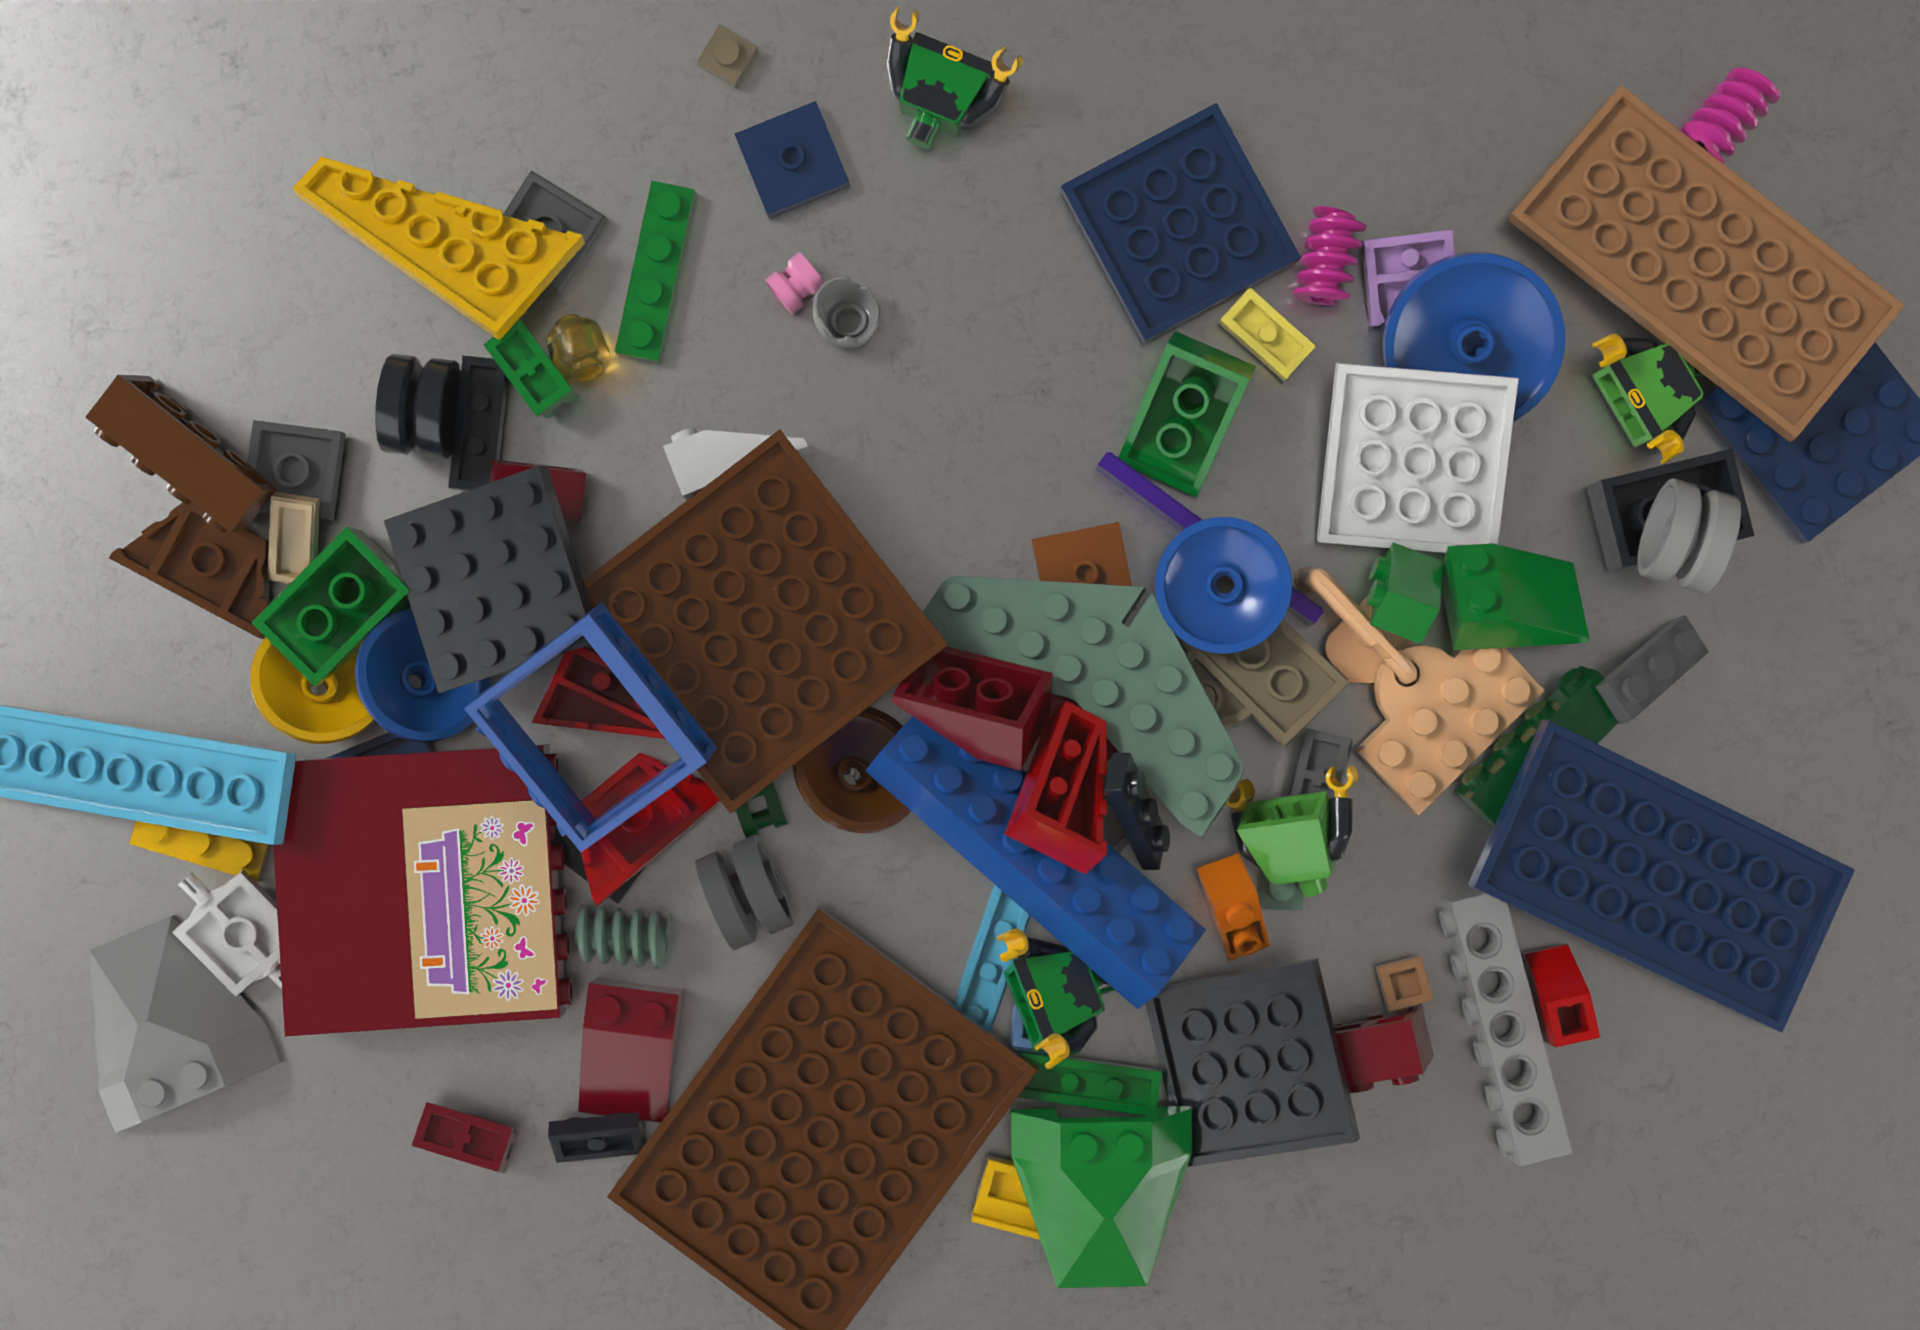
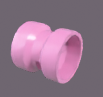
M800 252L788 260V267L784 269L785 271L782 273L773 272L764 280L774 295L792 315L803 307V299L809 295H815L824 283L817 271Z

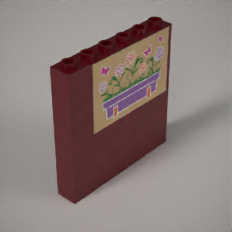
M550 744L536 745L559 773L557 753H550ZM496 748L295 760L284 842L281 845H273L285 1037L561 1018L566 1012V1006L572 1005L571 978H564L563 961L570 959V940L568 933H561L560 915H567V894L565 888H559L558 870H564L565 858L563 844L556 843L555 825H557V822L545 808L538 806L532 800L526 784L516 772H512L505 767Z

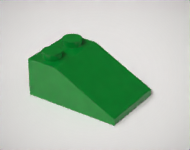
M1174 331L1166 344L1118 458L1138 472L1198 497L1256 366Z
M346 527L251 623L314 687H317L359 652L366 636L381 621L411 607L407 596L410 589L403 583L398 566L362 530Z
M1493 543L1447 546L1442 564L1441 586L1453 651L1588 643L1590 637L1573 562Z

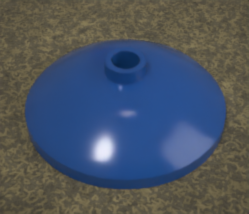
M1215 517L1190 525L1169 543L1157 567L1155 594L1159 610L1165 622L1180 639L1203 651L1221 654L1235 653L1261 643L1280 625L1291 601L1292 574L1284 551L1267 531L1243 519ZM1226 575L1233 579L1234 588L1231 592L1224 593L1219 590L1217 583L1221 576Z
M412 609L395 613L374 627L364 639L356 659V687L365 709L385 730L409 741L436 742L460 733L473 722V719L464 708L490 687V678H486L456 689L438 693ZM409 675H416L420 678V688H414L410 685Z

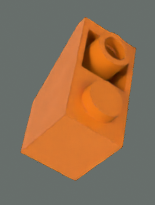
M1239 853L1196 868L1206 903L1228 961L1243 956H1250L1259 950L1270 947L1257 891Z

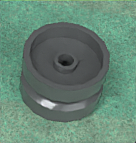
M756 835L733 844L731 854L737 873H735L727 857L719 851L695 860L699 881L708 905L722 935L733 951L756 941L758 932L752 912H754L761 927L769 934H774L793 925L792 915L780 877Z

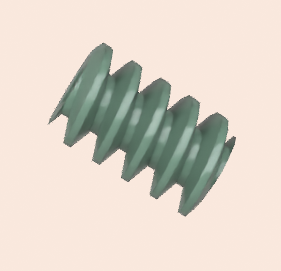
M581 904L576 923V950L579 949L583 962H590L597 951L601 964L609 963L615 952L617 963L622 966L628 963L633 954L636 966L644 967L651 955L654 968L661 969L668 957L670 948L671 913L665 925L660 924L657 911L652 912L647 923H642L640 910L637 909L634 910L629 922L624 921L622 908H617L612 919L607 920L604 906H599L594 918H589L586 905Z

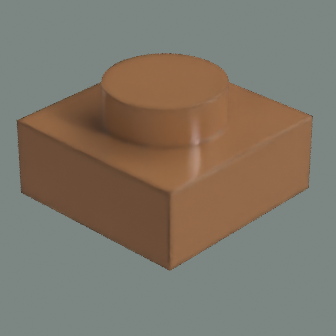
M1416 955L1375 967L1388 1011L1391 1012L1433 1000L1421 956Z

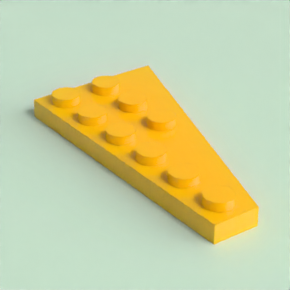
M322 156L292 188L299 199L499 341L585 244L581 234L567 231L565 234L546 228L545 223L531 219L526 222L503 215L501 210L438 191L435 194L416 189L414 184L398 180L396 183L373 176L369 170Z

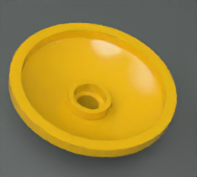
M267 638L259 645L251 665V693L261 715L276 730L298 741L328 744L349 739L361 733L374 722V719L361 702L356 687L355 665L358 653L320 684L327 689V692L322 695H316L310 689L313 685Z

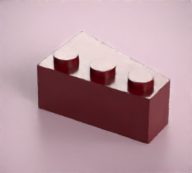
M1422 1004L1408 1007V1014L1383 1018L1382 1014L1379 1013L1367 1016L1368 1021L1341 1025V1023L1334 1024L1350 1093L1371 1090L1375 1088L1374 1082L1391 1080L1393 1086L1419 1081V1075L1424 1074L1434 1057Z

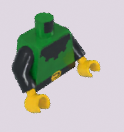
M898 6L890 17V25L895 32L891 35L887 59L891 94L899 100L900 112L914 118L906 139L914 145L930 149L938 129L957 135L963 127H973L995 112L1010 83L1008 76L1014 74L1022 67L1023 58L1021 55L1018 56L1012 68H1009L1002 61V56L1007 47L997 51L993 55L992 62L917 31L914 38H912L909 34L912 33L919 22V13L915 9L912 14V24L903 25L898 20L900 6Z
M1011 929L996 936L997 941L1005 942L1008 947L1007 952L1000 954L1001 961L1006 962L1014 958L1018 959L1010 964L1005 970L1004 975L1033 1051L1037 1052L1044 1049L1050 1057V1061L1045 1064V1067L1051 1069L1064 1059L1079 1053L1097 1030V1017L1105 1011L1101 995L1115 991V989L1091 970L1075 954L1070 952L1066 946L1026 937L1020 929Z

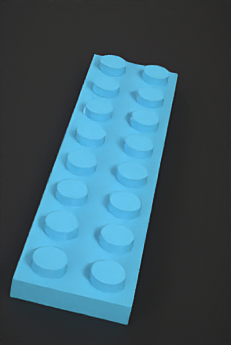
M0 705V797L271 845H281L284 842L296 753Z

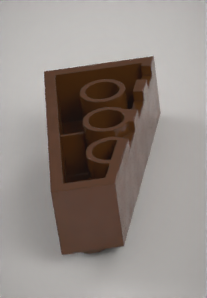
M117 375L85 417L96 426L95 434L109 445L114 447L120 445L133 455L130 459L131 462L144 473L154 476L156 473L169 484L167 490L175 498L185 504L192 502L205 512L203 519L216 530L226 533L227 530L230 533L244 531L277 488L236 452L226 449L224 453L217 448L221 444L219 437L208 427L194 421L188 422L183 417L188 410L176 399H168L164 395L157 393L156 391L160 385L150 376Z

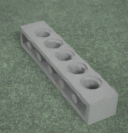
M1478 890L1442 899L1445 911L1439 912L1440 923L1445 937H1452L1456 954L1450 957L1451 965L1457 981L1464 982L1467 998L1462 999V1007L1468 1024H1475L1479 1041L1473 1043L1474 1053L1481 1069L1486 1068L1490 1085L1485 1086V1095L1492 1113L1498 1112L1502 1129L1496 1130V1136L1503 1156H1509L1510 1160L1523 1167L1573 1154L1508 904ZM1484 927L1489 935L1488 944L1482 950L1475 951L1470 944L1471 934L1475 929ZM1496 971L1500 977L1499 988L1494 993L1485 994L1482 989V979L1488 972ZM1502 1015H1508L1512 1023L1511 1030L1503 1037H1496L1493 1032L1495 1020ZM1520 1059L1523 1064L1522 1074L1516 1080L1507 1081L1505 1077L1506 1065L1511 1060ZM1525 1103H1532L1534 1106L1533 1118L1526 1124H1518L1516 1119L1517 1110Z

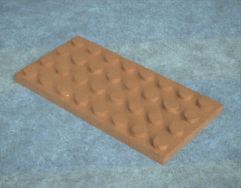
M1622 85L1618 87L1507 219L1664 344L1668 343L1688 363L1788 442H1792L1798 437L1905 306L1900 300Z

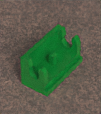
M520 318L500 341L492 337L483 344L536 417L542 415L544 418H550L554 415L553 410L564 402L565 404H571L580 398Z

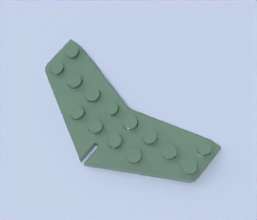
M953 576L941 584L923 613L947 642L948 647L1053 673L1052 694L1074 700L1082 709L1105 720L1106 737L1120 753H1131L1138 770L1144 773L1146 784L1185 828L1203 839L1242 780L1244 765L1172 628L1165 622L1153 593L1150 594L1130 626L1127 627L1124 623L1145 593V587Z

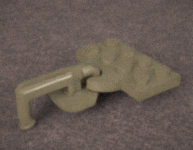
M1226 575L1221 576L1217 583L1219 590L1224 593L1231 592L1234 588L1233 579ZM1284 619L1264 641L1249 649L1235 653L1221 654L1203 651L1189 645L1175 634L1181 647L1187 652L1186 656L1224 728L1237 727L1253 717L1284 748L1349 686V682ZM1215 693H1216V695H1217V697H1218L1216 705H1215ZM1107 771V774L1103 777V800H1106L1107 804L1111 805L1104 791L1109 772Z

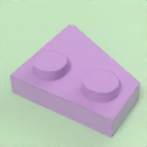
M1453 230L1361 241L1369 326H1379L1386 321L1396 297L1418 272L1440 259L1455 255Z

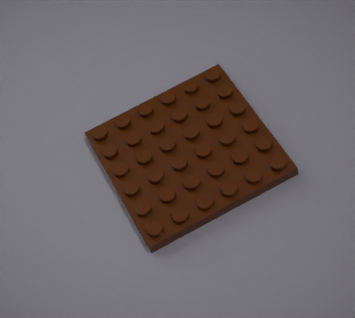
M780 429L583 580L592 609L601 602L605 605L718 747L707 763L697 769V772L730 814L739 809L948 646L947 642Z

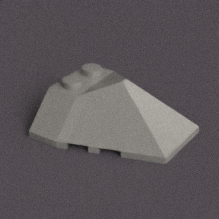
M175 915L89 950L98 1090L115 1133L283 1062L267 1021L258 1010L254 1011L240 994L235 997L172 933L181 924Z

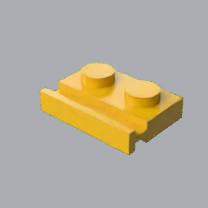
M988 1155L976 1195L974 1209L971 1212V1222L1040 1240L1014 1162Z

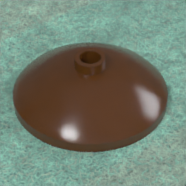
M869 707L793 766L795 782L802 798L812 811L834 827L853 833H876L900 823L911 811L865 770L903 725L883 711ZM844 775L852 776L855 779L856 785L847 783Z

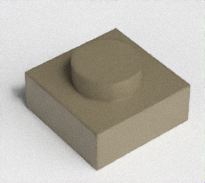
M719 24L697 63L700 68L737 89L759 50L755 44Z

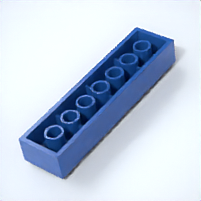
M913 716L865 770L1136 1009H1139L1162 991L1206 931L1201 924L1108 843L1107 856L1089 872L1083 874L1005 835V830L1027 772L1023 769L1020 771L979 760Z

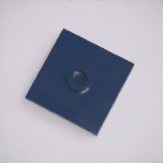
M816 101L735 133L736 140L768 218L850 186Z

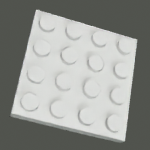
M1336 363L1317 541L1320 543L1390 548L1392 542L1417 551L1446 553L1447 546L1489 543L1498 545L1518 378Z

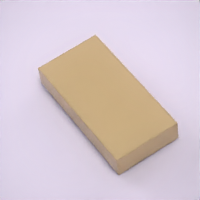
M275 492L271 496L268 581L290 584L317 557L320 498Z

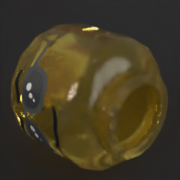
M577 314L563 316L557 320L555 326L546 337V345L551 360L565 379L579 384L587 383L599 378L605 371L604 368L610 360V350L601 326L594 319L580 317Z

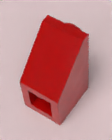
M1562 944L1522 953L1543 1041L1557 1048L1601 1038L1590 991L1569 945Z

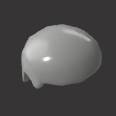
M839 276L825 281L815 293L812 316L817 331L825 340L839 347L853 348L869 342L878 330L880 307L869 287L852 282L848 276Z

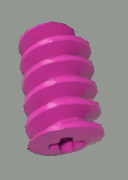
M1736 67L1729 71L1725 81L1717 85L1714 94L1706 98L1703 107L1695 111L1692 120L1685 123L1681 131L1724 164L1725 162L1721 155L1728 157L1735 153L1736 148L1733 142L1743 143L1746 140L1747 134L1745 129L1754 130L1757 127L1758 120L1756 116H1766L1769 112L1768 103H1777L1781 97L1780 92L1774 83L1764 75L1748 68Z
M1316 206L1313 208V214L1317 218L1310 221L1309 231L1313 236L1305 240V248L1310 253H1306L1301 257V265L1306 270H1302L1297 274V282L1302 287L1295 289L1293 296L1305 303L1331 306L1336 301L1349 300L1350 294L1340 289L1339 286L1340 284L1353 283L1354 276L1343 271L1345 266H1356L1358 264V259L1347 254L1348 249H1360L1362 247V242L1351 235L1352 232L1366 231V225L1356 220L1353 214L1344 210L1328 206Z

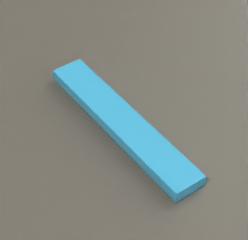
M995 884L953 1005L990 1032L992 1031L1008 984L1004 972L1016 960L1014 958L1006 962L1001 961L1000 954L1007 952L1008 947L1005 942L997 941L996 936L1015 928L1020 929L1025 934L1031 917Z

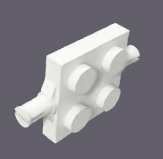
M244 869L228 883L212 891L199 880L194 872H191L178 886L197 904L191 915L176 927L172 933L235 997L252 982L265 978L267 975L282 990L277 903Z

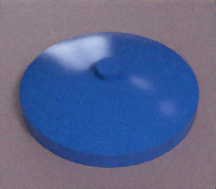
M1465 252L1445 257L1428 265L1403 287L1386 319L1382 345L1385 367L1518 378L1514 422L1533 409L1552 387L1562 365L1566 339L1564 319L1556 297L1548 285L1535 272L1520 262L1503 255L1489 252Z

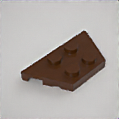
M181 503L170 511L167 518L154 522L141 531L143 535L126 547L117 548L111 553L109 559L257 638H266L251 623L269 605V541L247 529L232 533L228 530L226 533L220 532L203 519L205 512L194 503Z

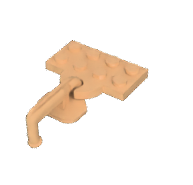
M1304 567L1298 570L1295 575V585L1299 590L1306 593L1316 591L1342 619L1325 639L1324 653L1327 660L1349 682L1375 683L1376 704L1386 720L1354 751L1417 815H1420L1545 691L1506 648L1455 650L1449 655L1440 648L1421 644L1413 645L1412 640L1370 625L1372 606L1367 605L1368 596L1357 604L1324 569Z

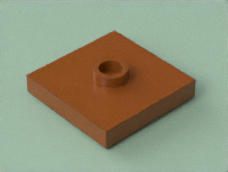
M1119 522L1032 539L1040 581L1132 586Z

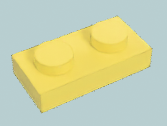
M1250 287L1219 321V324L1283 381L1293 373L1316 347Z

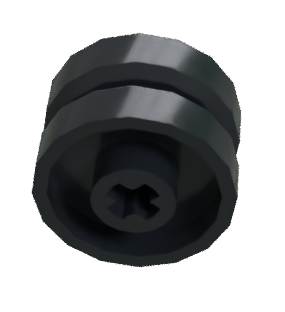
M391 354L386 358L379 378L375 405L376 435L382 451L408 455L417 445L420 453L425 457L448 459L452 455L461 374L459 363L455 360L431 358L422 367L419 359L415 356Z

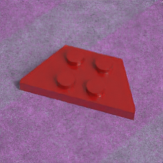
M639 752L581 802L596 819L668 766L662 764L658 759ZM691 773L581 852L592 900L597 907L721 803L705 781L692 776Z

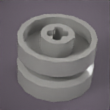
M1675 478L1668 480L1655 498L1644 525L1637 557L1640 575L1661 582L1669 581L1676 575L1680 587L1699 593L1710 592L1718 584L1734 551L1741 520V502L1737 496L1712 490L1701 497L1700 489L1696 484Z

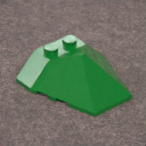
M1191 1106L1146 1107V1117L1058 1118L1056 1109H1011V1156L1057 1288L1139 1287L1148 1285L1192 1154Z

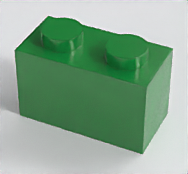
M1392 542L1386 556L1379 555L1376 558L1369 575V580L1374 582L1367 598V605L1372 606L1370 625L1421 644L1440 610L1443 561Z

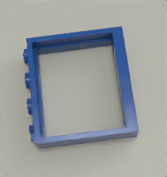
M602 602L483 691L464 708L478 725L475 730L491 741L499 751V757L505 767L517 773L528 787L532 800L538 806L548 811L557 822L560 834L562 836L566 834L580 852H583L707 763L718 748ZM581 636L586 638L680 756L679 759L596 819L499 700L500 697Z

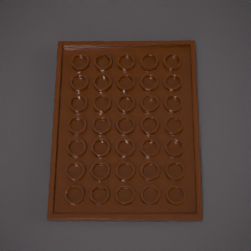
M819 907L608 1194L607 1198L783 1329L845 1330L1037 1072L1038 1067L829 912Z

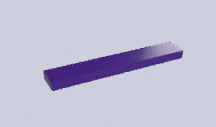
M1106 452L1098 463L1096 471L1179 532L1194 523L1202 521L1200 517L1112 452ZM1292 586V596L1287 611L1305 625H1314L1323 614V608Z

